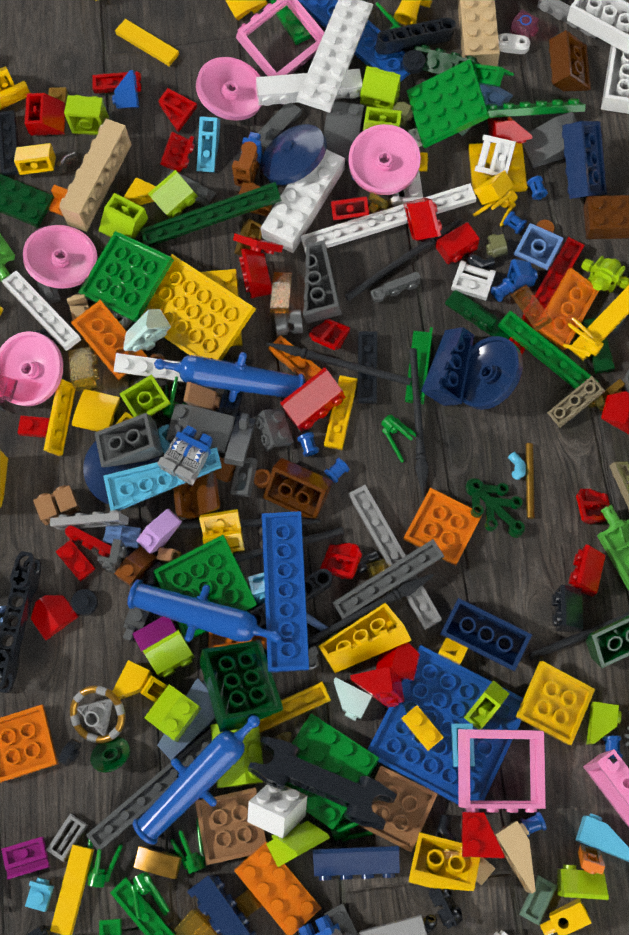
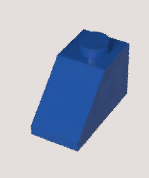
M133 70L126 74L114 90L115 95H112V101L117 109L139 108L136 73Z
M518 259L511 260L507 278L514 284L515 292L533 287L538 277L536 269L532 268L530 262Z

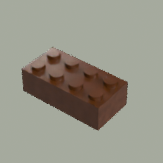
M629 195L587 196L584 204L586 239L629 238Z

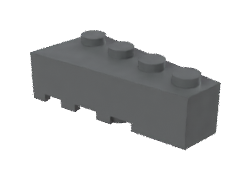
M323 240L307 244L304 319L306 323H311L342 315L326 243Z

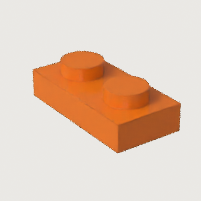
M580 844L578 855L581 868L590 874L599 873L603 875L605 864L601 850Z

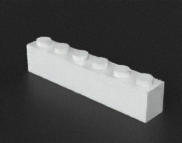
M360 69L347 70L336 100L360 97L362 88ZM307 73L256 77L258 106L297 102V96Z

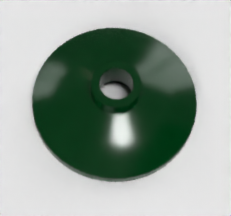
M116 737L110 742L99 743L93 749L90 757L93 768L103 773L117 770L129 758L130 746L121 737Z

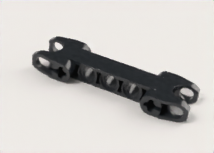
M21 551L18 554L10 576L11 590L0 630V679L2 678L0 692L9 693L14 686L19 669L18 657L33 594L36 593L40 581L41 562L39 559L34 558L31 552ZM28 556V558L24 561L23 566H21L20 560L23 557ZM36 563L37 569L34 571V565ZM23 598L22 605L16 607L17 600ZM18 618V624L12 627V620ZM10 637H13V638H14L13 644L10 645V646H7V645H6L7 640H8ZM7 678H8V679H9V686H8L7 688H5V689H2V688L5 686L6 681H7Z
M262 736L260 746L273 755V760L268 764L250 762L248 766L250 773L258 777L265 784L277 789H283L286 782H289L346 807L345 818L358 825L384 829L386 821L374 813L371 806L376 801L394 803L397 794L379 781L367 776H360L358 783L334 774L297 758L300 752L297 746L284 740Z

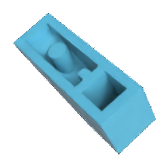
M200 117L197 171L215 172L220 137L219 118Z
M590 813V816H583L575 840L629 862V847L611 827L601 822L602 818Z

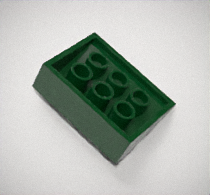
M261 640L202 649L200 666L220 732L241 729L252 715L258 716L261 720L283 710L272 673L268 672V661Z

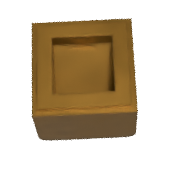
M249 889L235 899L237 907L246 917L263 906Z

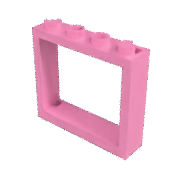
M276 0L273 4L269 3L261 14L256 13L248 24H242L237 30L236 39L267 76L293 74L315 56L324 31L298 0ZM287 5L316 42L280 71L276 72L247 36Z
M458 729L459 807L466 808L467 812H479V809H486V812L498 813L499 809H505L506 812L518 813V809H525V812L529 813L537 812V809H546L544 731ZM470 738L530 739L531 801L470 800Z
M613 749L599 754L583 767L629 828V768ZM612 755L618 760L614 764L608 759Z

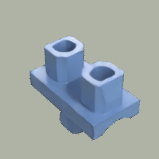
M123 525L107 526L103 542L112 544L113 539L122 540L126 547L138 548L139 543L136 540L141 535L142 529Z

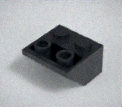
M560 585L551 596V604L555 606V614L552 615V625L556 626V632H581L584 629L582 589Z

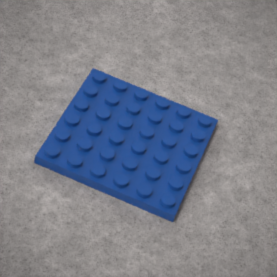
M420 645L417 651L420 657L414 681L407 679L402 681L404 702L398 703V706L388 708L368 751L380 758L379 763L459 805L458 767H453L451 724H471L464 717L492 682ZM505 689L510 694L481 730H517L522 720L516 718V714L523 698ZM416 705H418L444 737L429 751L424 748L401 719ZM473 738L475 766L470 767V800L485 799L513 739Z

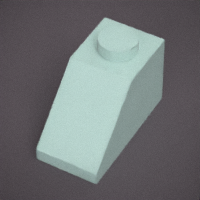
M335 677L334 685L342 710L346 712L345 716L354 721L357 718L361 720L372 696Z

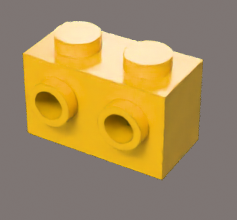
M51 143L16 147L14 162L20 175L54 171L56 156Z

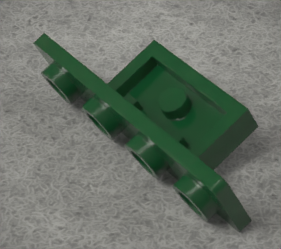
M426 45L414 47V50L427 55L423 71L438 75L468 59H471L473 64H480L477 62V58L472 56L463 58L459 53L452 52L447 54L445 50L436 48V51Z
M454 290L446 300V306L476 325L482 331H485L492 337L500 336L508 340L510 339V336L498 327L502 320L459 291Z

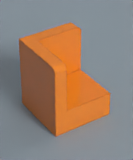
M54 185L51 189L54 199L49 207V211L63 216L60 202L62 198H65L68 189Z

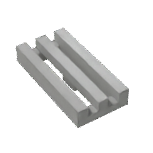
M70 813L46 851L65 862L71 852L72 845H76L88 824ZM73 820V826L63 839L58 849L55 851L54 847L56 846V844L62 837L63 833ZM78 825H80L81 827L79 828L74 838L64 851L63 855H61V851L71 838L72 834L74 833Z

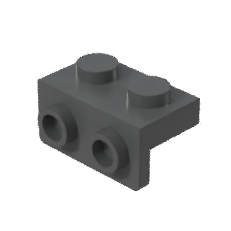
M283 408L263 410L255 418L256 427L259 429L261 443L266 452L271 451L274 447L290 446L293 443Z
M113 539L110 557L98 556L97 561L107 572L115 573L125 558L130 555V551H128L122 540Z

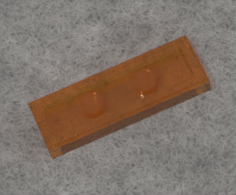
M274 272L270 313H289L292 272Z
M527 285L511 294L536 332L552 322L548 313Z

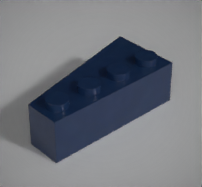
M464 327L445 330L421 392L443 406L462 404L474 334Z
M213 874L208 875L187 891L191 898L193 896L197 897L198 908L202 914L210 916V925L218 935H258L255 930L251 932L247 926L249 920L243 912L239 913L235 908L237 902L231 894L227 895L223 890L225 885L218 875L216 877Z

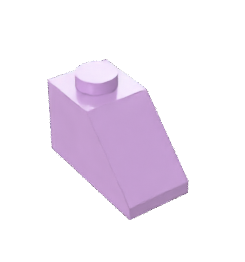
M166 509L146 526L136 541L149 553L159 550V547L163 548L182 523V520L170 509Z

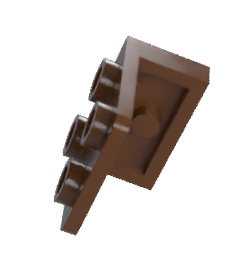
M214 472L198 477L193 486L184 483L173 488L177 517L195 519L220 507L217 477Z

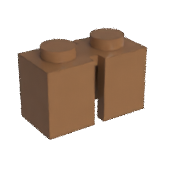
M69 485L56 488V491L52 494L43 493L33 500L39 518L44 525L50 524V518H58L60 515L55 500L60 512L64 515L70 516L81 511L75 493Z

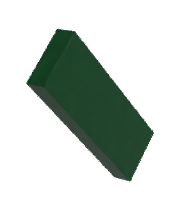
M597 318L583 320L582 324L588 328ZM607 337L602 341L604 345L596 356L590 355L595 374L615 369Z

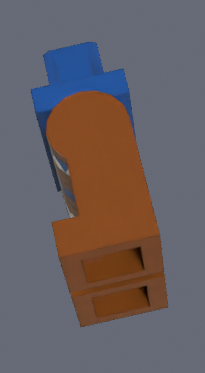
M250 132L248 138H243L241 157L239 161L234 160L232 164L234 183L237 186L242 187L243 182L254 183L259 163L261 164L262 159L261 135L258 133Z

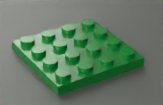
M471 59L407 90L424 149L490 118Z
M115 231L78 293L80 295L84 294L86 298L96 303L101 300L109 310L136 323L142 316L174 260L168 255Z
M224 535L153 570L162 589L197 598V596H200L203 586L209 585L210 592L207 599L210 602L243 611H249L258 606ZM177 621L185 638L188 629L187 624ZM198 628V630H195L193 639L208 631Z
M310 714L292 742L293 745L300 749L297 758L355 783H358L360 776L369 777L380 760L379 757L313 714ZM286 782L285 786L307 795L306 812L335 831L344 817L347 808Z

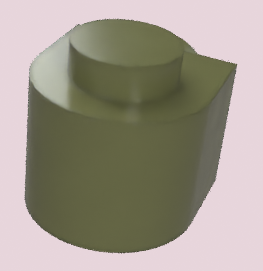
M406 102L395 103L392 110L402 111L401 125L406 127L408 120L411 121L413 118L411 105H408Z
M504 234L488 236V245H486L488 256L491 255V257L496 258L508 254Z

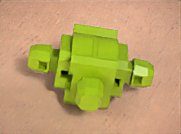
M601 256L596 263L589 259H585L582 263L581 268L586 272H591L588 281L592 283L593 288L597 291L609 290L612 293L617 285L622 289L629 285V278L626 276L622 277L625 266H621L620 261L615 258L604 259Z

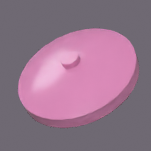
M231 57L215 58L205 63L199 71L196 80L197 95L202 104L216 116L234 121L245 120L254 116L262 106H258L256 77H260V75L254 68L239 59Z
M386 124L370 127L361 132L351 145L349 151L351 175L360 187L370 193L378 195L398 193L414 181L419 171V147L415 139L400 127Z
M51 225L43 227L29 236L23 248V262L28 273L39 283L52 288H72L85 282L97 262V251L91 239L80 230L64 225Z
M21 332L10 337L0 348V394L9 402L20 406L41 404L54 394L63 375V359L57 345L47 336L37 332Z

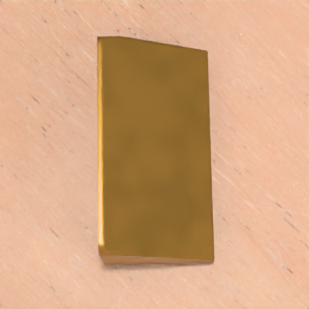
M248 219L243 223L240 235L261 239L262 225ZM237 242L234 253L242 256L241 249L250 250L251 246Z

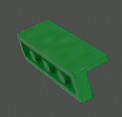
M473 64L480 85L500 87L503 75L514 76V73L502 67Z
M430 327L429 332L413 331L411 348L417 349L421 404H424L425 394L421 390L428 372L433 327ZM409 363L408 378H411V365H410V363ZM412 379L410 386L407 385L405 402L413 403Z

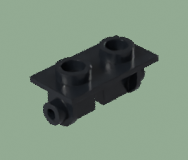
M428 888V894L434 907L441 904L443 906L442 909L437 911L443 926L446 925L447 929L459 925L463 921V915L460 907L455 904L452 898V890Z

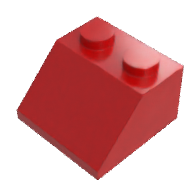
M390 667L350 675V679L384 706L395 707L399 705L398 703L404 702L401 678Z

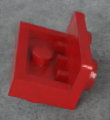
M172 132L160 165L174 171L176 170L178 173L183 168L186 169L190 160L187 158L188 154L192 153L195 146L193 143L194 137L190 136L187 139Z

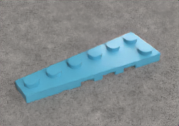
M217 447L210 449L211 454L207 457L198 477L222 468ZM158 462L103 476L110 510L118 511L186 482L177 478V476L175 477L161 470L157 464Z

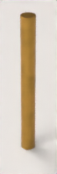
M526 443L527 519L535 518L533 443Z

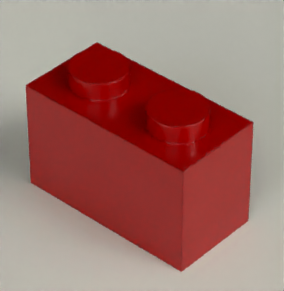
M367 196L331 201L333 220L369 215Z
M467 222L437 239L436 249L447 264L455 263L465 254L476 251L480 238Z

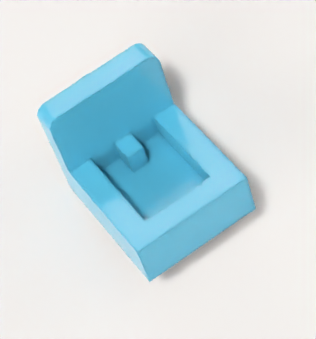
M168 424L158 429L164 454L171 444L166 440L170 426Z

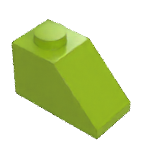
M493 680L464 719L473 724L478 730H481L510 693Z
M592 702L590 704L586 745L595 744L617 727V723L620 724L621 711H618L619 705Z

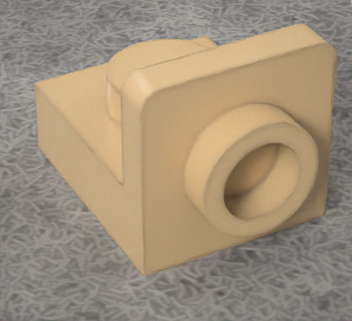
M76 294L67 298L72 320L89 309V303L84 294Z

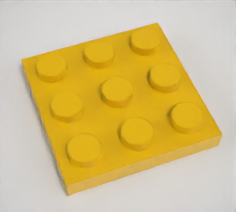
M483 143L469 144L468 146L472 189L495 176L474 171L475 166L479 162ZM496 143L490 144L485 163L486 168H490ZM515 143L507 174L513 184L511 190L514 192L527 191L522 143Z
M540 661L516 714V718L544 731V733L567 745H572L595 689L548 663Z

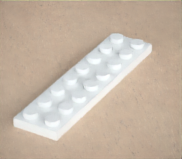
M338 0L297 96V102L329 113L331 112L371 14L373 4L362 0Z

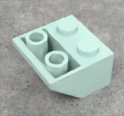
M148 309L126 332L123 347L125 351L151 350L159 339L166 336V332L171 328V325L160 309Z

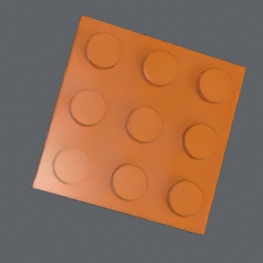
M430 488L408 528L404 540L421 547L434 539L445 556L442 559L456 566L482 515L479 518L473 517L471 515L472 508Z
M44 705L0 718V783L58 765Z

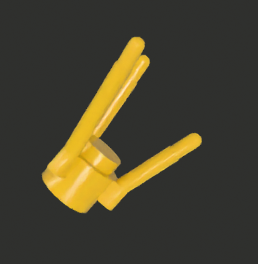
M510 189L500 200L488 203L475 212L473 216L479 215L489 207L492 210L499 205L504 208L508 207L500 223L502 227L505 218L516 206L514 202L517 200V194Z
M572 317V321L585 333L571 323L568 326L587 340L583 346L586 350L568 344H563V347L583 353L588 357L591 354L596 356L604 343L595 337L575 317Z

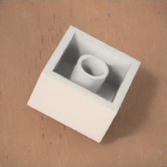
M266 785L249 801L247 822L283 839L306 816L307 795L287 786H284L283 789H277Z

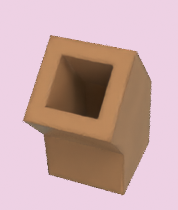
M159 547L157 561L169 563L180 557L181 552L175 549Z

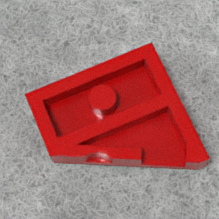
M169 88L158 100L160 107L178 132L197 108V103Z
M234 233L233 241L251 246L250 250L261 252V249H264L263 252L273 255L274 251L282 253L283 245Z
M462 811V857L504 858V853L485 813Z

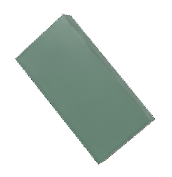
M537 875L534 881L536 891L528 894L519 915L540 925L557 885Z

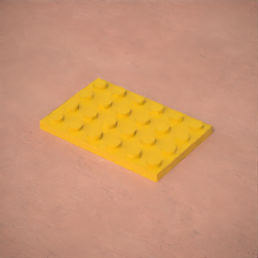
M172 254L170 257L173 258L174 262L143 314L148 309H160L171 325V328L166 332L165 339L189 355L222 360L256 308Z

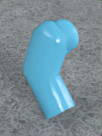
M514 451L508 458L515 465L512 477L520 480L526 474V464Z

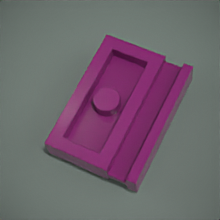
M44 837L1 849L5 870L7 871V880L50 867Z

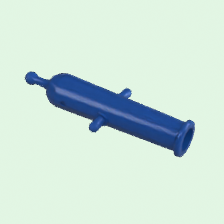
M245 352L240 353L236 363L198 355L186 356L179 363L166 362L163 359H157L154 362V366L158 370L169 369L178 372L180 378L186 383L191 382L204 387L229 390L228 399L230 402L236 400L237 393L239 392L287 398L305 383V376L302 373L297 376L246 365L247 355Z
M136 580L128 595L127 604L130 609L136 607L187 624L188 629L185 635L187 642L193 639L195 630H198V628L238 642L249 641L253 636L266 637L272 642H279L282 638L279 631H269L259 627L257 619L251 613L208 601L209 585H204L200 596L195 598L143 584L142 580Z
M255 715L250 716L248 722L235 733L224 731L218 734L189 766L185 767L177 758L171 760V765L179 772V777L140 818L133 820L134 830L142 840L151 845L157 844L158 837L199 798H203L212 807L216 806L217 800L208 792L209 788L232 765L240 760L245 748L243 740L253 728L259 726V717Z

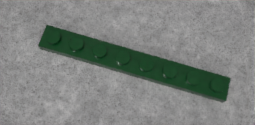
M273 182L140 230L144 244L151 247L282 200L277 184Z

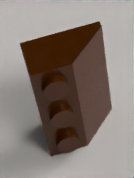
M565 30L549 40L552 84L562 91H588L591 89L587 45Z
M281 458L273 466L263 498L292 512L301 511L303 517L317 519L328 497L333 481Z

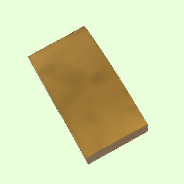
M139 846L134 868L177 879L182 857L165 851L159 852L146 846Z

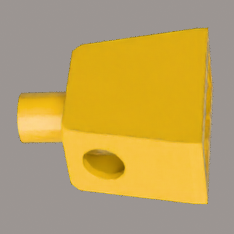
M577 898L550 912V920L540 924L544 935H552L556 932L558 935H568L591 924V919L581 899ZM560 918H566L568 922L566 924H560L558 920Z

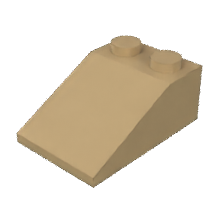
M513 821L494 834L504 853V857L526 892L532 894L536 890L530 841L527 837L529 832L523 823L520 824L518 821Z

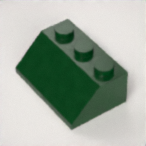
M629 616L589 634L586 643L590 656L601 668L629 656Z

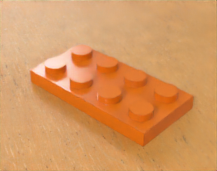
M568 269L534 329L560 349H567L563 347V344L569 345L576 333L568 324L571 323L579 328L572 321V317H575L581 323L599 291L595 290L592 283L574 269Z
M101 300L71 322L118 381L127 374L114 372L116 353L147 357L142 350L135 352L123 349L127 331Z
M265 841L234 869V872L287 935H293L321 909V906L286 864L277 867L267 847L268 842Z

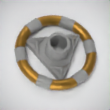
M88 686L81 689L73 697L70 705V719L73 727L81 737L93 743H106L115 739L122 732L125 724V710L119 697L108 688ZM91 693L109 698L78 706L81 700ZM114 704L118 721L114 729L107 734L112 705ZM77 710L84 717L85 723L90 727H94L102 736L90 733L82 727Z

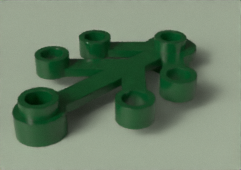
M477 478L468 480L466 492L472 497L471 515L479 518L483 514L484 508L480 505L481 498L485 502L486 530L492 532L497 528L498 522L494 519L495 512L509 525L508 533L514 538L521 537L525 532L523 522L515 521L501 506L519 509L523 504L522 499L518 496H514L512 499L495 498L487 494L497 493L500 496L506 495L509 487L505 483H499L498 486L483 484Z

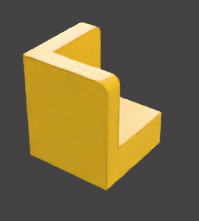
M446 638L438 654L460 665L468 648Z

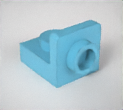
M264 573L249 576L248 580L252 595L258 606L265 603Z
M37 877V880L30 881L29 886L31 888L25 907L47 912L54 885L49 884L50 880Z

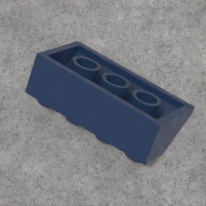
M579 121L562 125L569 198L606 195L607 187L600 121Z
M460 598L457 599L441 632V635L514 672L532 634Z
M399 846L314 849V876H319V880H332V876L340 875V880L353 879V875H361V879L374 878V874H382L383 878H394L395 873H400Z

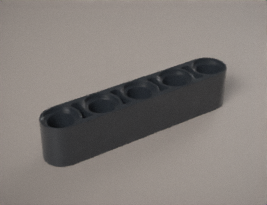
M446 17L382 30L378 33L375 51L378 54L386 55L414 49L415 46L421 47V45L429 46L448 42L452 39L456 22L452 18Z
M319 569L305 578V586L312 588V591L306 594V602L331 587L332 575L329 570ZM325 575L329 580L326 583H320L318 578ZM264 603L250 612L255 617L261 618L258 626L263 629L266 628V608Z

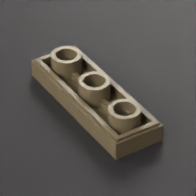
M591 376L547 413L561 428L604 393L605 390ZM575 399H578V402L576 404H573V401Z

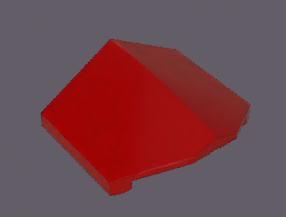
M326 319L324 323L314 327L309 336L314 342L330 349L338 350L341 349L350 328L331 319Z
M625 391L607 395L601 419L629 434V392Z
M580 489L576 499L582 522L587 524L606 522L607 520L603 513H601V510L610 505L608 495L605 493L601 494L592 489Z
M352 543L329 545L320 569H327L332 575L342 579H353L362 557V552L358 545Z
M45 595L35 602L31 620L43 638L48 640L79 616L63 595Z
M406 642L379 654L376 669L390 667L400 678L414 681L420 654L409 642Z

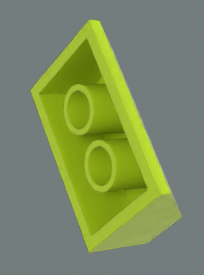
M218 724L211 725L213 740L218 734L222 733L219 731ZM259 726L253 728L243 740L245 748L242 757L216 782L217 788L252 785L263 782L248 771L250 762L263 764ZM240 729L231 730V731L235 733V732L239 731Z

